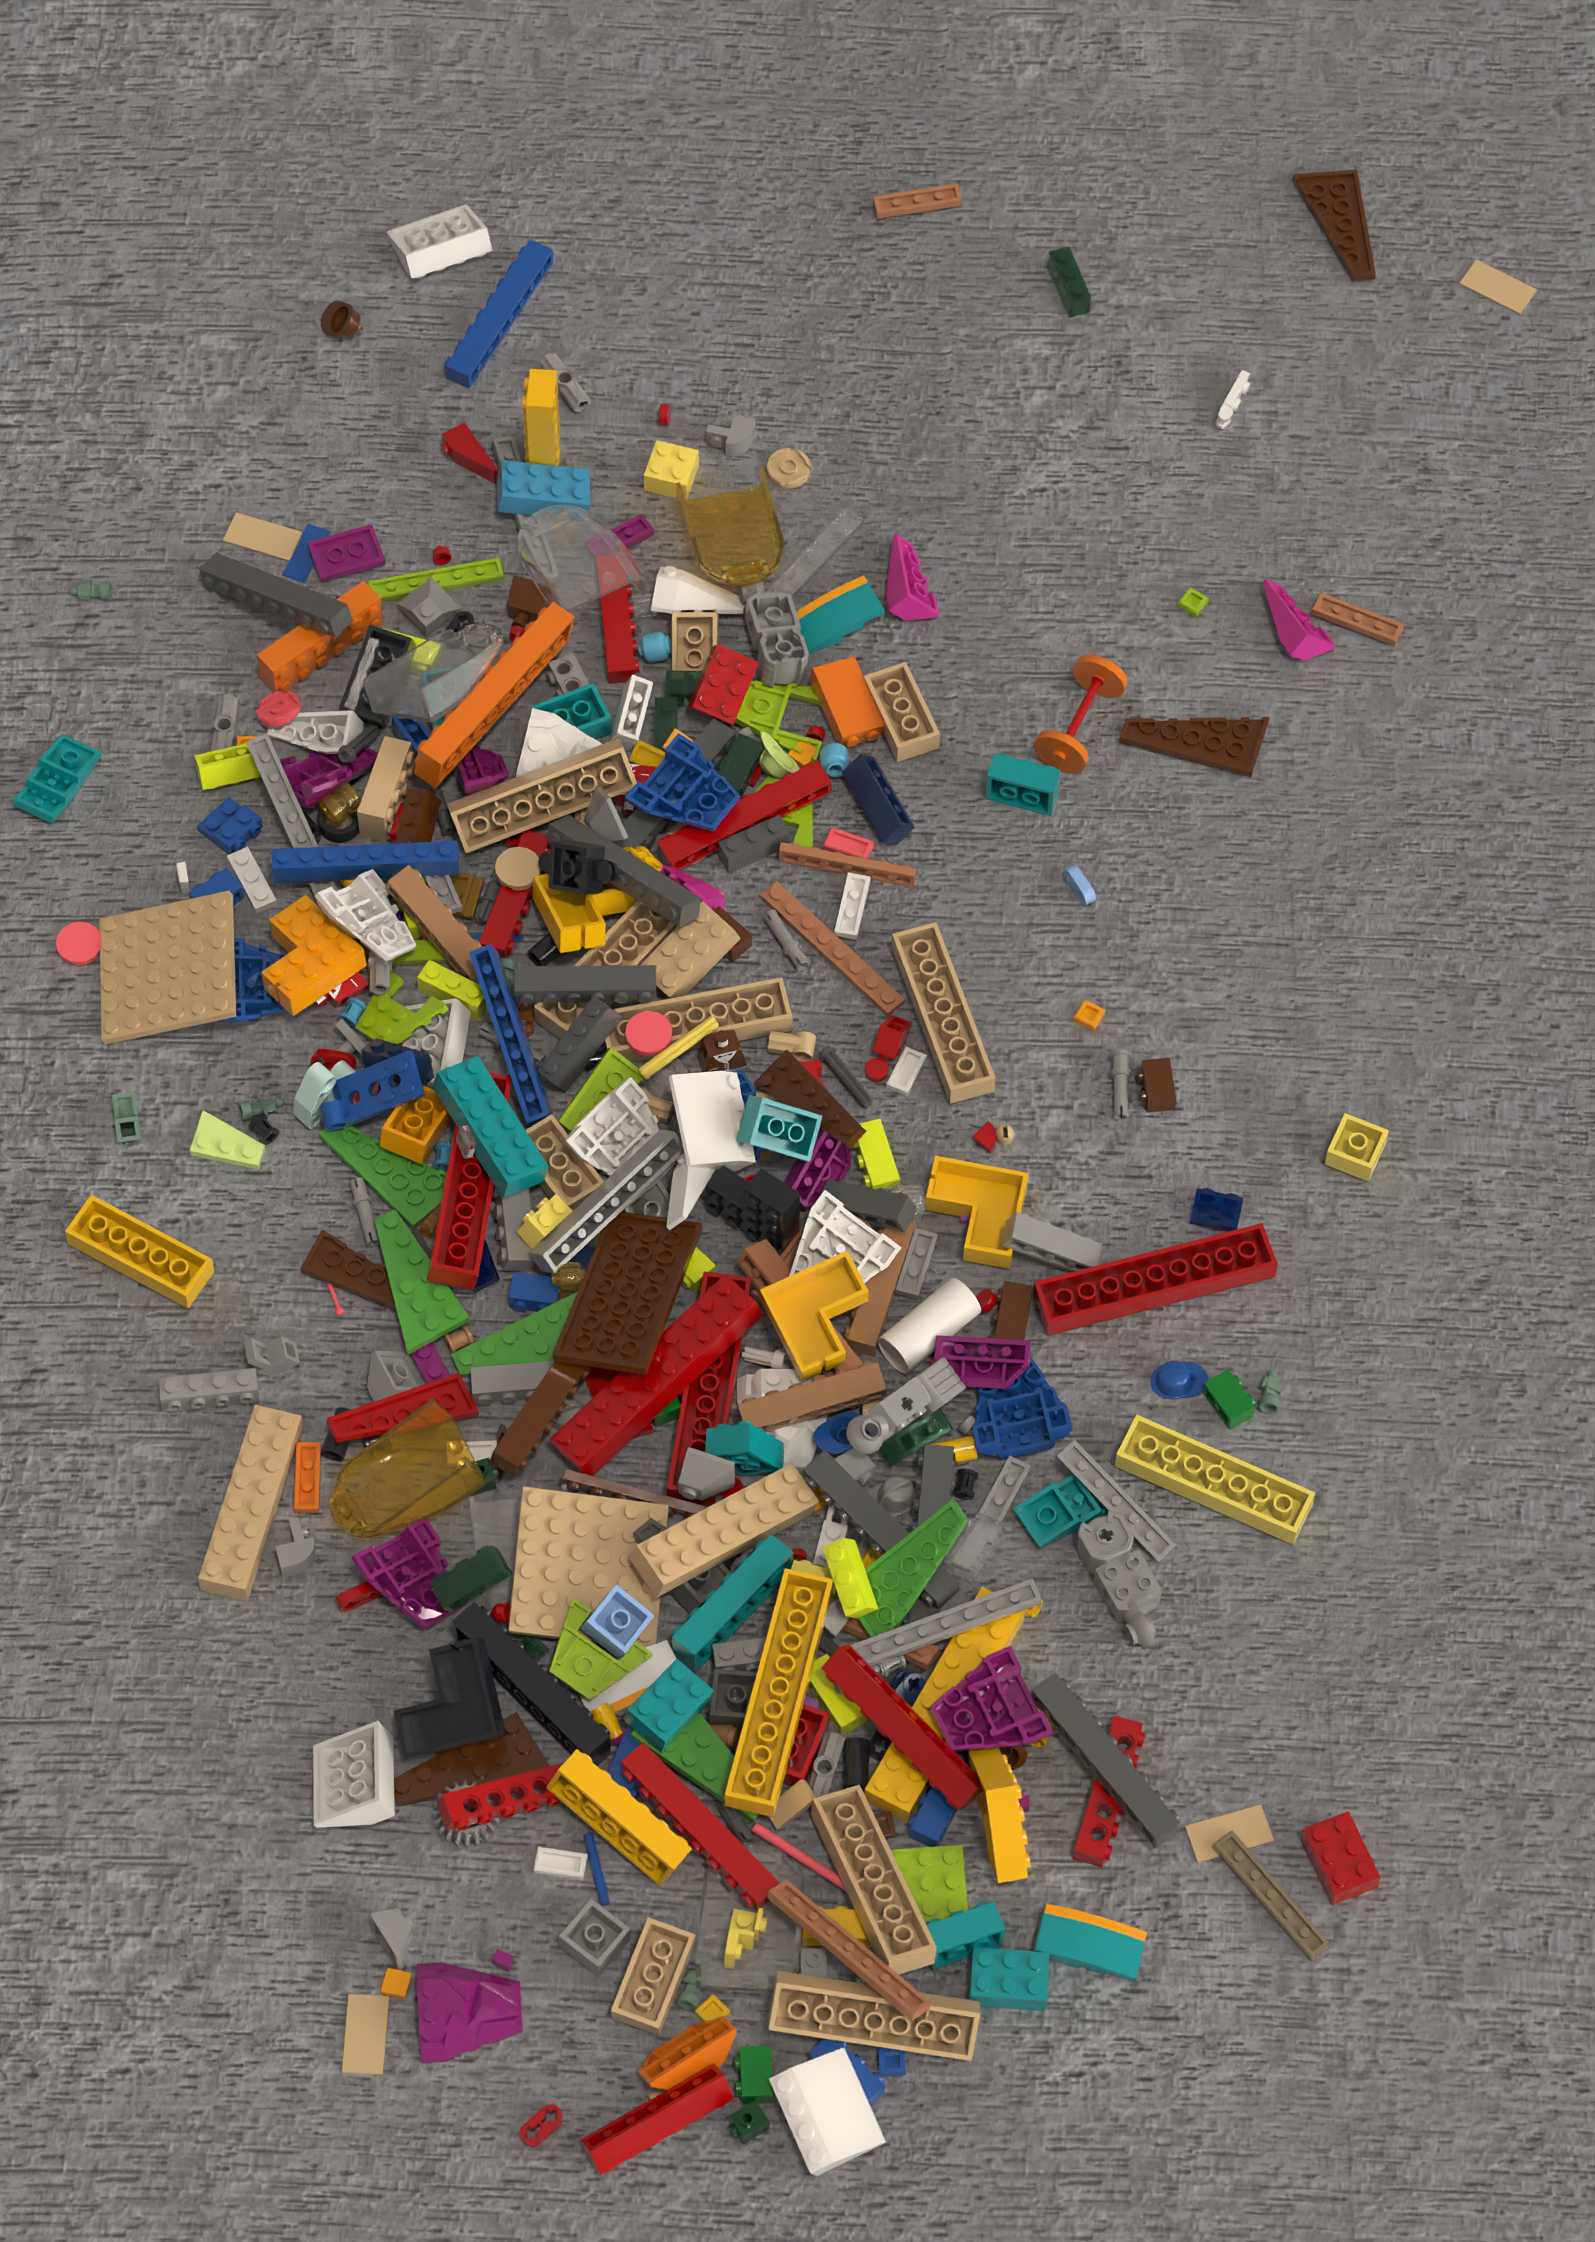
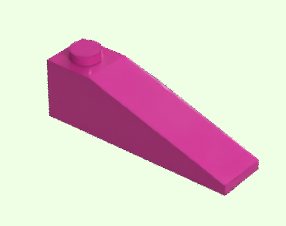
M895 534L892 540L886 591L888 610L892 615L898 616L905 621L937 618L939 616L937 599L934 593H929L926 587L929 581L918 568L921 566V563L913 545Z
M1267 579L1263 581L1279 639L1286 648L1285 652L1293 659L1297 657L1306 661L1331 651L1336 647L1321 627L1316 628L1310 623L1312 617L1308 613L1295 607L1297 602L1281 585Z
M661 863L663 868L660 872L699 896L701 902L703 901L713 911L719 906L723 910L725 909L724 894L721 890L713 888L705 881Z

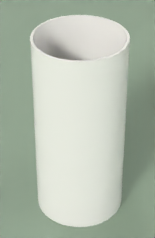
M950 1278L879 1337L878 1346L894 1368L903 1374H908L935 1351L936 1335L953 1336L981 1313L979 1302L964 1283L956 1278Z

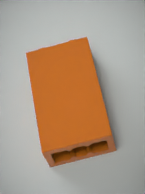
M855 656L814 667L809 679L836 742L847 747H853L862 741L878 739L885 725Z

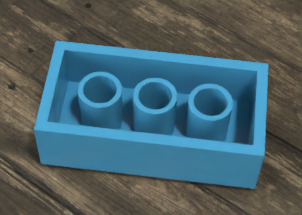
M507 460L501 461L497 474V512L586 521L590 508V469Z

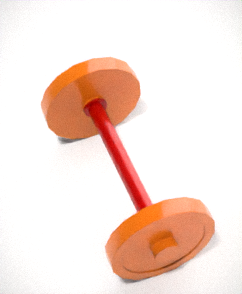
M1088 654L1080 656L1073 666L1075 679L1088 691L1066 733L1046 730L1040 732L1034 741L1033 749L1036 755L1047 765L1053 766L1062 772L1079 773L1085 769L1088 763L1089 755L1086 748L1074 739V736L1095 695L1115 698L1121 696L1127 687L1128 679L1119 666L1097 655Z

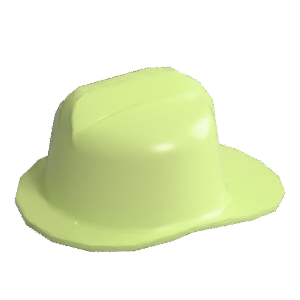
M761 733L765 749L760 756V764L769 776L781 779L788 773L800 770L797 763L783 751L768 733Z

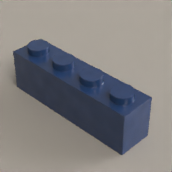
M860 754L842 771L847 779L846 783L855 793L856 800L866 812L868 821L873 824L879 840L883 843L898 845L915 827L876 759L872 756Z

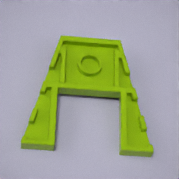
M751 681L735 723L744 728L749 727L753 733L761 736L762 732L768 733L780 747L789 752L793 750L800 754L802 749L795 745L799 741L809 743L816 748L815 755L811 757V763L816 762L822 741L779 730L789 697L821 706L812 684L811 686H797V683H789L788 685L775 684L772 688L762 681Z

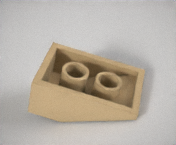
M717 612L672 613V681L699 680L712 646L719 644V615Z

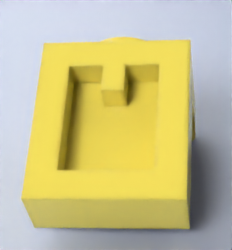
M759 1908L758 1913L733 1909L729 1928H742L753 1931L754 1941H758L760 1932L765 1933L768 1918L763 1917L764 1908Z
M729 1928L724 1968L734 1969L736 1959H741L742 1949L753 1950V1931L742 1928Z

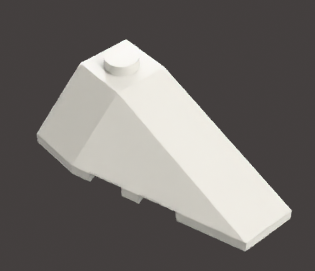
M666 566L659 569L651 611L672 614L680 613L681 610H693V612L712 610L718 614H743L746 603L741 604L738 595L684 570L676 569L673 566Z
M353 710L299 713L296 718L285 725L268 727L267 733L269 737L321 753L338 754L341 746L349 744L362 733L364 723Z
M685 1153L679 1156L677 1159L678 1164L673 1171L666 1225L669 1230L687 1218L715 1169L687 1167Z

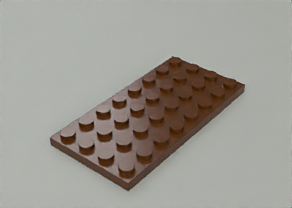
M621 1211L602 1230L553 1352V1360L646 1375L703 1230L702 1223L684 1220L669 1230L666 1227L667 1218Z

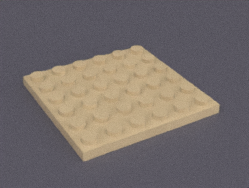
M230 890L100 919L101 1041L105 1045L236 1017L233 894Z
M523 1487L521 1491L508 1632L560 1639L573 1598L593 1612L606 1594L617 1584L655 1615L635 1641L645 1648L656 1644L660 1596L655 1597L629 1557L636 1545L639 1544L633 1532L646 1521L652 1518L667 1527L668 1505ZM579 1629L578 1633L592 1643L599 1644L582 1629Z

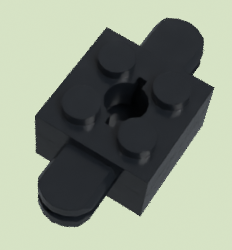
M572 840L551 842V851L541 853L538 860L540 870L549 873L550 889L583 895L601 893L603 891V883L616 881L619 873L616 863L604 860L605 846Z

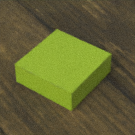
M1190 587L1179 600L1177 607L1197 617L1209 602V598Z

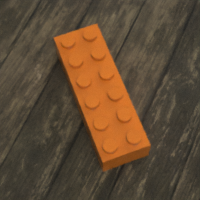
M364 580L336 599L348 605L353 619L336 638L300 624L257 654L260 680L272 692L282 691V693L289 691L294 684L306 679L311 672L325 666L334 656L342 654L347 647L359 642L366 635L369 625L380 627L383 623L381 598Z

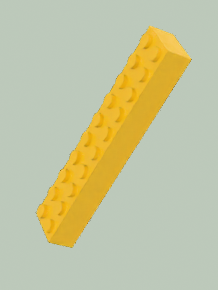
M786 1568L784 1570L725 1792V1806L770 1817L775 1815L833 1593V1579Z
M981 1587L975 1599L994 1592ZM1025 1610L952 1637L912 1707L945 1742L946 1740L930 1706L951 1687L958 1685L968 1672L975 1670L986 1656L1010 1646L1024 1622ZM892 1742L866 1786L864 1795L868 1803L885 1812L891 1811L893 1816L909 1823L919 1805L921 1797L930 1786L929 1778L924 1773L917 1771L912 1766V1761L906 1755L899 1753Z

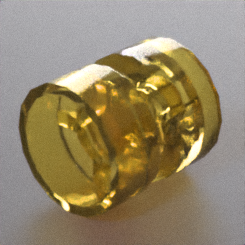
M347 782L336 788L334 795L329 793L319 801L321 809L335 825L347 818L348 812L351 814L355 812L361 803L359 795Z

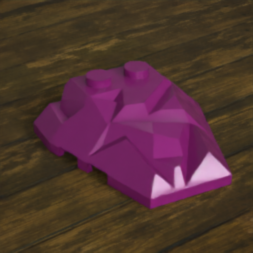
M365 747L356 755L352 762L346 763L339 759L338 754L317 755L316 751L308 753L309 758L299 761L295 756L281 759L280 762L299 805L305 808H312L317 803L325 801L326 797L344 788L351 779H355L369 771L374 766L378 753Z
M426 1517L408 1526L395 1538L374 1549L370 1546L351 1557L363 1577L423 1630L462 1608L454 1581L449 1579L446 1571L448 1566L447 1559H442L439 1550L441 1545L440 1538Z
M1011 1645L986 1656L975 1670L968 1672L958 1685L951 1687L930 1706L947 1744L955 1752L1027 1745L1053 1735L1043 1710L1039 1712L1021 1676V1666Z
M444 1962L417 1964L421 2064L448 2062L455 2059L454 2056L467 2051L471 2053L476 2051L479 2046L489 2042L494 2044L523 2032L520 1981Z

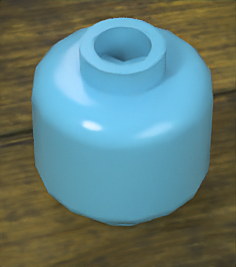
M661 631L643 635L641 643L638 644L640 657H645L648 663L667 660L670 653H672L670 636H666Z
M831 743L821 749L819 755L820 764L827 775L832 777L843 775L842 771L850 765L848 749L839 743Z

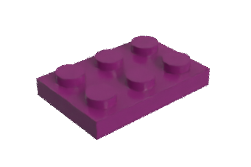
M372 524L308 542V548L321 583L386 564Z

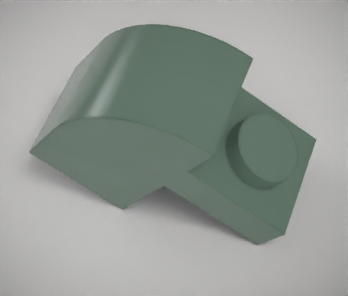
M136 1092L112 1094L117 1143L140 1140L141 1128Z

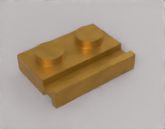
M460 872V875H450L462 905V911L452 916L462 919L466 917L474 921L485 882L484 877H474L472 874Z

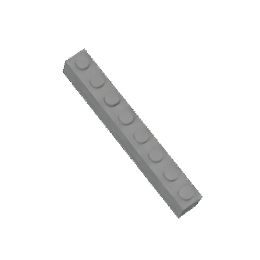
M659 1130L529 1252L539 1269L550 1273L559 1271L684 1153L683 1144L674 1131Z

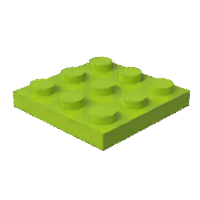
M962 1845L891 1850L925 1924L932 1919L939 1918L942 1920L948 1918L955 1911H968Z

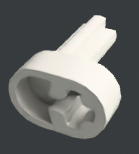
M746 1346L745 1351L742 1352V1357H744L745 1361L771 1366L772 1369H795L785 1348L770 1352Z

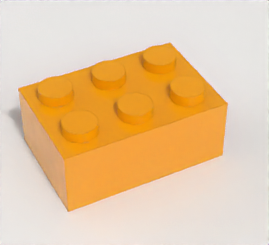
M423 1086L425 1096L394 1109L382 1127L380 1147L420 1164L424 1163L452 1120L435 1090Z

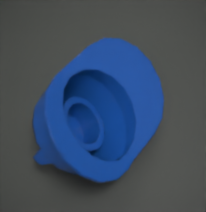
M1169 1361L1154 1370L1151 1376V1387L1158 1396L1164 1399L1189 1398L1202 1394L1204 1382L1208 1381L1209 1378L1206 1371L1196 1363Z
M845 1412L822 1423L814 1433V1441L817 1446L823 1451L835 1454L847 1452L853 1448L847 1438V1427L854 1417L861 1414Z

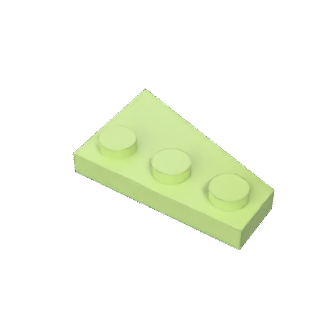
M202 1111L190 1148V1155L259 1170L265 1152V1145L211 1114Z

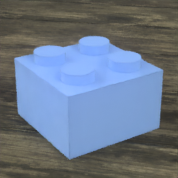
M616 1584L606 1594L580 1629L613 1656L620 1659L655 1615Z

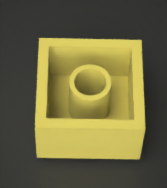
M656 440L644 473V491L687 501L699 467V450Z
M1345 1113L1328 1148L1325 1165L1369 1182L1386 1145L1389 1130Z

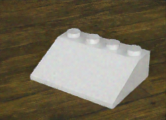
M467 204L386 231L404 270L411 279L421 278L432 271L444 270L447 266L453 264H462L467 259L482 257L492 251L487 227Z
M457 998L442 1000L441 1002L445 1003L449 1010L443 1015L439 1013L431 1018L432 1022L427 1026L421 1025L413 1030V1035L399 1044L429 1053L434 1078L424 1086L433 1089L438 1071L463 1061L471 1011ZM425 1003L404 1007L416 1013ZM393 1082V1086L395 1088L398 1087L400 1084Z
M713 1071L668 1076L687 1167L719 1170L724 1165L732 1171H738L756 1162L753 1146L736 1141L745 1111L737 1073Z
M379 1721L313 1745L314 1826L316 1828L370 1825L395 1816L393 1736Z
M845 2048L794 2066L769 2078L810 2174L818 2176L886 2143Z

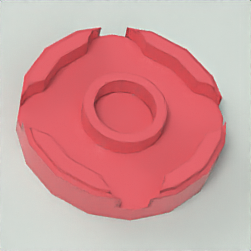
M276 691L263 698L258 704V710L256 709L260 723L266 727H279L296 718L301 710V703L297 694L292 691H287L288 693Z
M70 923L62 928L57 935L56 946L58 955L63 961L73 963L76 966L87 965L93 962L100 953L101 933L90 923Z
M645 1011L638 1013L626 1025V1041L629 1047L640 1055H656V1053L668 1048L671 1043V1024L665 1016L657 1012Z

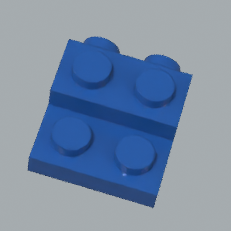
M230 797L224 800L197 825V829L201 834L228 855L243 849L246 842L252 837H256L263 827L262 818L246 805L240 806Z

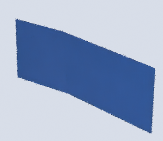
M307 523L300 542L282 576L305 583L315 565L308 548V542L328 537L330 531Z

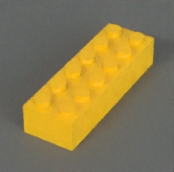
M530 369L529 378L525 377L524 391L526 392L522 398L524 448H526L525 461H527L526 463L559 466L561 442L557 370Z
M90 1195L65 1230L68 1245L187 1309L190 1308L214 1273L213 1261L208 1256L93 1195Z
M578 1749L558 1769L546 1787L660 1887L692 1850L683 1837L673 1833L663 1820L657 1819L650 1813L649 1808L645 1804L636 1801L625 1787L619 1786L612 1780L608 1772L599 1769L587 1754L581 1753Z

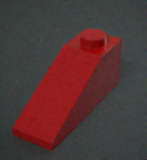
M465 422L442 433V443L440 446L446 456L449 455L454 463L494 484L497 483V467Z

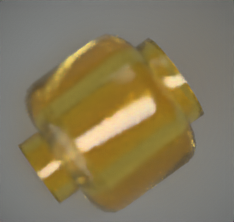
M579 1262L562 1264L556 1273H552V1285H557L560 1293H576L579 1290L586 1268H582Z

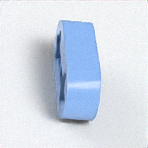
M1074 864L1064 869L1065 879L1083 905H1087L1095 901V892L1078 866Z

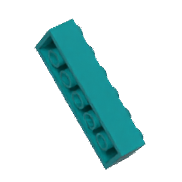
M476 1056L438 1071L433 1089L502 1198L544 1182L549 1166L480 1058Z
M772 1534L766 1540L764 1538L761 1539L756 1545L755 1551L740 1561L739 1568L733 1574L729 1573L722 1581V1586L717 1591L712 1590L706 1597V1602L700 1608L696 1607L690 1613L689 1620L684 1625H678L673 1631V1652L676 1658L694 1674L713 1656L712 1644L725 1643L781 1585L785 1568L791 1569L794 1552Z

